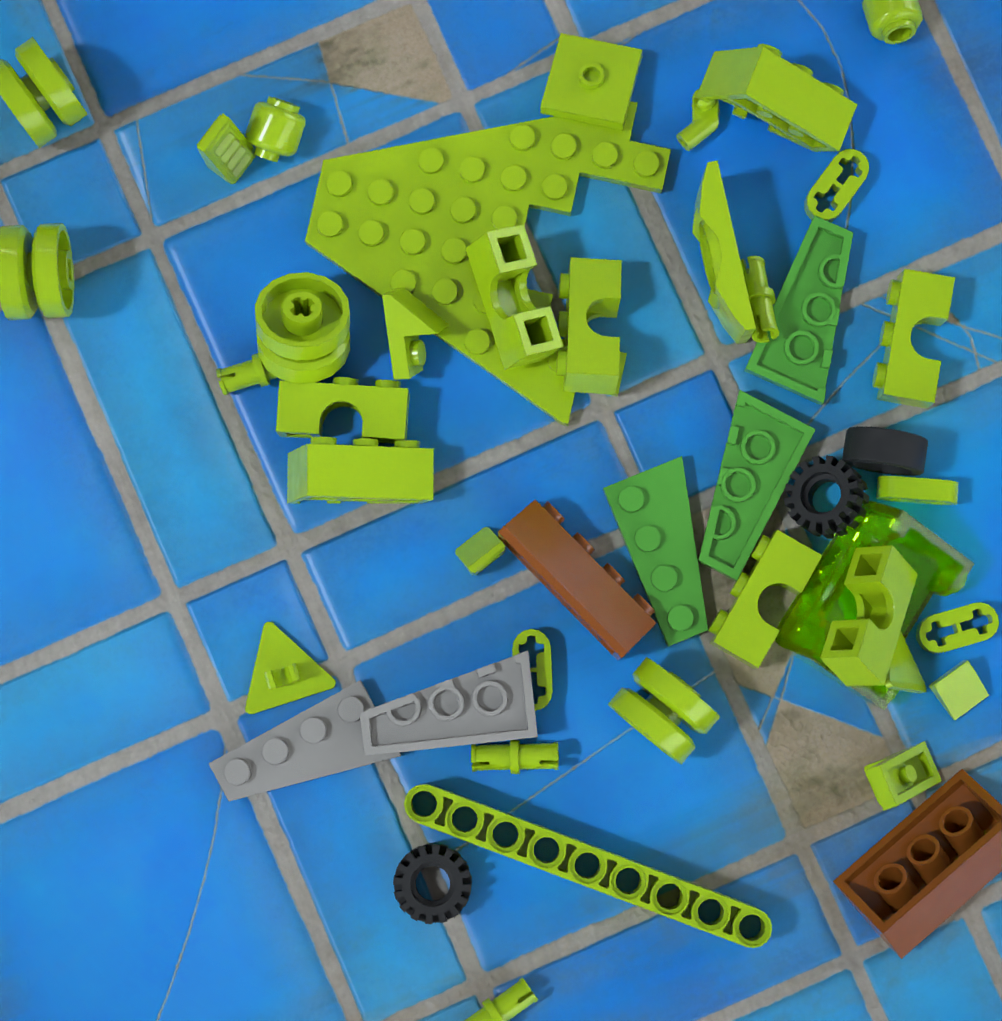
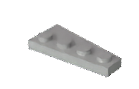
M528 651L360 712L364 756L538 737Z
M359 680L208 764L228 801H233L402 755L398 752L364 756L360 712L374 708L375 705L362 681Z

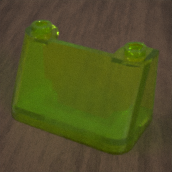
M869 500V504L862 503V507L867 512L864 518L857 515L855 521L859 525L855 529L847 526V535L841 537L836 533L834 534V539H831L824 550L823 556L802 593L795 597L777 627L780 631L775 641L780 647L873 706L885 710L889 702L896 697L899 690L889 689L885 684L876 686H846L820 659L832 621L856 620L857 617L855 598L844 585L855 548L893 545L918 574L901 628L904 639L908 636L932 595L948 596L961 590L966 583L967 575L975 563L904 510Z

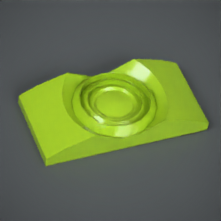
M717 160L707 162L695 202L692 234L700 242L703 264L711 288L708 302L723 328L738 345L748 342L756 326Z

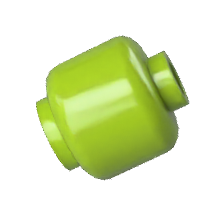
M918 0L862 1L864 15L871 35L887 44H899L909 40L915 35L916 29L923 20Z
M268 96L267 102L260 101L255 104L245 132L248 142L256 146L255 155L278 162L280 155L292 156L296 153L306 123L305 118L298 113L299 106L272 96Z

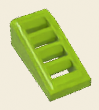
M223 113L217 117L197 144V149L206 166L229 184H235L256 157L253 146L232 120Z

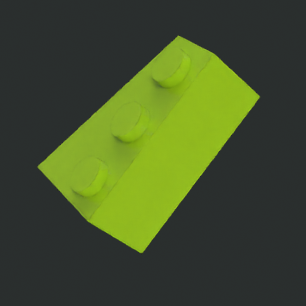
M758 44L757 47L714 51L696 98L707 103L710 100L720 99L734 106L733 115L745 119L747 113H750L769 124L767 131L813 152L840 151L857 107L856 103L843 96V89L831 83L820 82L812 77L813 71L811 69L786 61L781 57L782 52L767 44Z
M311 437V444H305L288 453L287 504H301L302 500L327 501V504H341V501L367 502V504H422L432 501L434 449L420 448V441L397 440L394 441V447L378 446V439L371 438L353 439V445H337V438Z

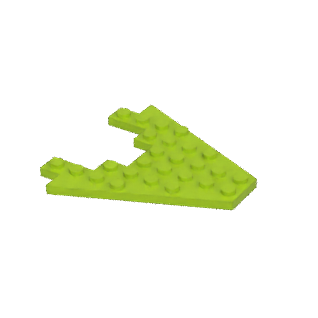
M631 101L623 131L552 116L323 160L305 242L306 245L381 298L383 294L395 288L404 287L448 324L447 328L434 334L558 423L568 426L575 392H563L564 376L556 375L557 351L542 361L504 370L465 248L486 232L523 224L525 226L529 208L571 216L579 176L662 193L671 149L630 141L638 105L637 102ZM527 289L529 298L535 308L551 306L553 294ZM561 339L564 347L560 350H565V340ZM620 352L619 379L615 395L612 396L618 397L627 353Z

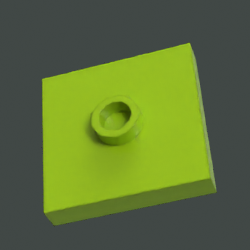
M560 33L540 106L541 114L623 131L642 60V49Z

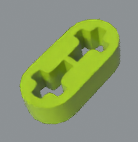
M846 149L840 151L833 158L805 199L804 209L811 220L815 215L828 222H833L841 214L869 173V163L862 152L855 149ZM850 161L857 164L855 172L859 177L851 175L843 185L836 181L843 170L839 163L847 165ZM831 188L837 193L830 204L835 210L832 211L827 208L821 213L816 209L818 201L814 197L823 198Z
M903 476L877 477L876 499L933 505H957L959 482Z
M982 602L968 604L922 619L916 629V640L919 646L927 652H947L991 638L998 629L999 618L995 609L988 604ZM973 610H976L979 616L986 615L988 619V624L982 626V634H979L976 628L962 631L960 623L971 620L973 618ZM932 622H936L938 628L951 625L953 627V634L941 638V646H938L935 640L928 641L926 638V633L932 630Z
M529 629L522 631L513 641L512 656L520 654L519 645L526 644L527 637L530 636L535 637L537 644H543L544 652L537 653L536 668H530L531 673H537V685L545 687L546 690L545 695L538 697V704H534L536 711L548 705L552 697L551 646L549 639L544 633L539 630Z

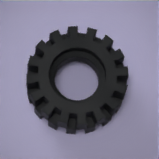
M826 455V460L820 456L812 457V465L806 461L802 462L799 466L803 469V472L799 475L793 471L789 476L795 480L794 485L786 484L785 491L790 494V497L784 498L785 506L791 509L788 511V514L798 525L817 537L822 535L827 539H834V533L841 537L847 535V526L855 529L859 525L855 521L857 515L863 518L866 515L867 510L862 507V503L869 504V496L864 493V490L868 489L866 482L861 479L862 476L841 459L837 460L834 456ZM824 483H837L841 490V498L838 504L828 512L816 511L813 506L815 491Z
M431 843L418 846L405 855L399 863L393 879L395 899L398 900L400 908L404 913H408L411 916L410 918L415 921L420 920L425 922V924L444 923L460 913L469 900L472 887V876L469 866L460 856L461 854L446 845ZM435 866L447 873L450 880V888L443 898L427 900L417 891L416 878L424 868Z

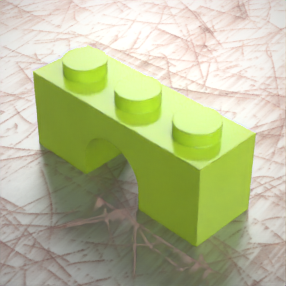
M524 224L486 232L465 249L504 370L542 361L563 348L564 346L551 306L537 309L532 304L528 295L527 276L537 263Z
M571 257L568 273H560L559 298L566 299V311H559L557 328L560 337H565V350L557 351L556 375L564 376L563 392L615 395L619 379L620 337L599 335L589 327L588 322L599 317L617 318L621 300L622 260Z
M904 269L897 276V280H890L886 304L892 305L890 321L883 322L879 339V346L885 347L883 363H876L872 387L879 388L877 400L925 409L935 403L941 361L920 356L912 346L911 332L913 327L919 324L941 326L948 320L955 277Z
M334 377L333 384L315 382L297 384L279 380L276 432L280 437L309 439L311 437H322L323 423L326 416L334 409L348 407L356 410L362 416V438L378 439V443L394 444V441L407 440L410 393L408 388H401L400 381L376 380L375 386L358 385V379L350 377Z
M779 530L773 532L770 538L763 534L750 556L757 560L749 575L741 572L729 593L736 597L728 612L720 609L708 631L714 634L710 644L753 669L759 668L780 631L765 622L758 611L760 594L765 588L770 586L782 587L795 595L802 593L823 555Z
M893 545L855 548L844 585L855 598L857 617L856 620L832 621L820 657L846 686H876L885 684L918 575Z

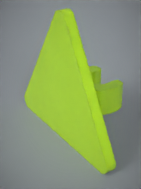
M266 622L261 634L245 711L248 714H255L333 689L336 681L274 623Z
M900 631L885 686L894 690L918 694L927 691L925 682Z

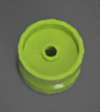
M31 37L15 48V57L27 72L23 77H19L8 61L0 59V96L35 144L41 148L57 136V129L45 113L46 110L52 107L63 124L68 126L74 125L88 115V113L74 95V86L54 58H48L36 40Z
M63 223L40 224L33 237L24 225L0 227V303L3 313L8 320L31 319L38 306L47 318L70 317L74 305V267L69 235Z
M309 272L289 273L272 280L260 291L255 303L258 357L267 371L281 380L303 384L316 383L331 377L345 365L350 352V310L348 298L338 284L325 276Z
M646 657L632 676L634 682L649 697L645 700L632 689L622 687L607 705L645 738L682 765L695 749L693 740L678 725L682 722L696 733L707 734L720 716L700 698L699 693L671 671H666L653 660Z

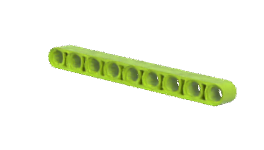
M423 783L416 785L409 790L405 797V811L409 818L416 823L745 947H760L771 936V920L766 913L751 904L432 784ZM428 791L434 795L437 806L432 814L424 816L414 810L412 801L416 793ZM459 807H470L476 812L477 824L471 830L463 831L454 825L453 813ZM501 822L514 824L518 829L517 840L509 846L498 844L493 837V830L496 825ZM544 837L554 839L559 846L558 854L550 861H541L535 856L533 851L535 843ZM592 853L597 856L599 868L595 874L586 877L576 872L574 865L579 855ZM626 868L636 870L640 877L637 888L629 892L618 889L615 882L617 874ZM665 884H675L679 888L680 899L674 906H661L657 901L659 888ZM714 899L720 904L721 911L719 917L709 923L701 921L698 916L700 904L705 900ZM747 915H757L761 920V930L754 937H743L739 931L741 920Z

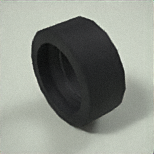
M850 427L846 431L842 461L853 468L870 472L902 476L921 475L924 473L928 440L922 436L900 430L878 427Z

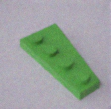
M814 215L773 305L779 336L773 340L770 331H767L770 341L756 343L744 370L821 406L824 404L826 394V382L831 365L832 348L839 319V307L845 284L853 232Z
M739 390L698 558L699 563L734 581L738 580L786 484H788L791 478L789 476L795 470L816 430Z
M682 456L604 487L602 490L649 604L655 610L654 616L667 647L708 631Z

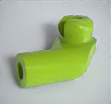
M699 89L692 96V123L676 135L681 146L687 151L697 146L719 126V100H710L707 103L696 98Z

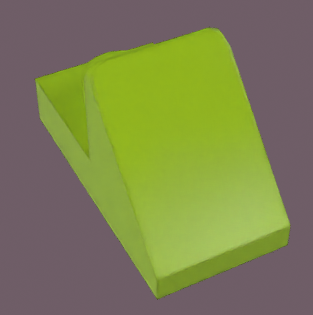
M400 287L382 295L394 380L410 379L423 370V365L426 362V349L424 342L419 340V335L437 334L448 327V324L407 289Z
M925 741L864 767L868 781L883 811L899 806L942 781Z

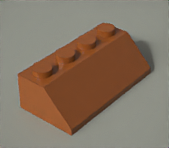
M534 500L498 531V538L618 661L656 624L651 618L655 610L638 593L632 598L621 587L625 580L609 563L601 567L590 556L595 549L581 534L577 532L571 536L560 525L565 519L548 501L541 506Z
M961 769L839 875L833 883L874 931L902 959L1002 871V805L968 773Z

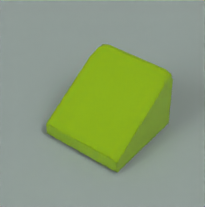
M484 527L455 550V554L471 575L476 576L505 553L506 546L490 528Z
M968 660L961 661L928 685L954 721L989 696Z

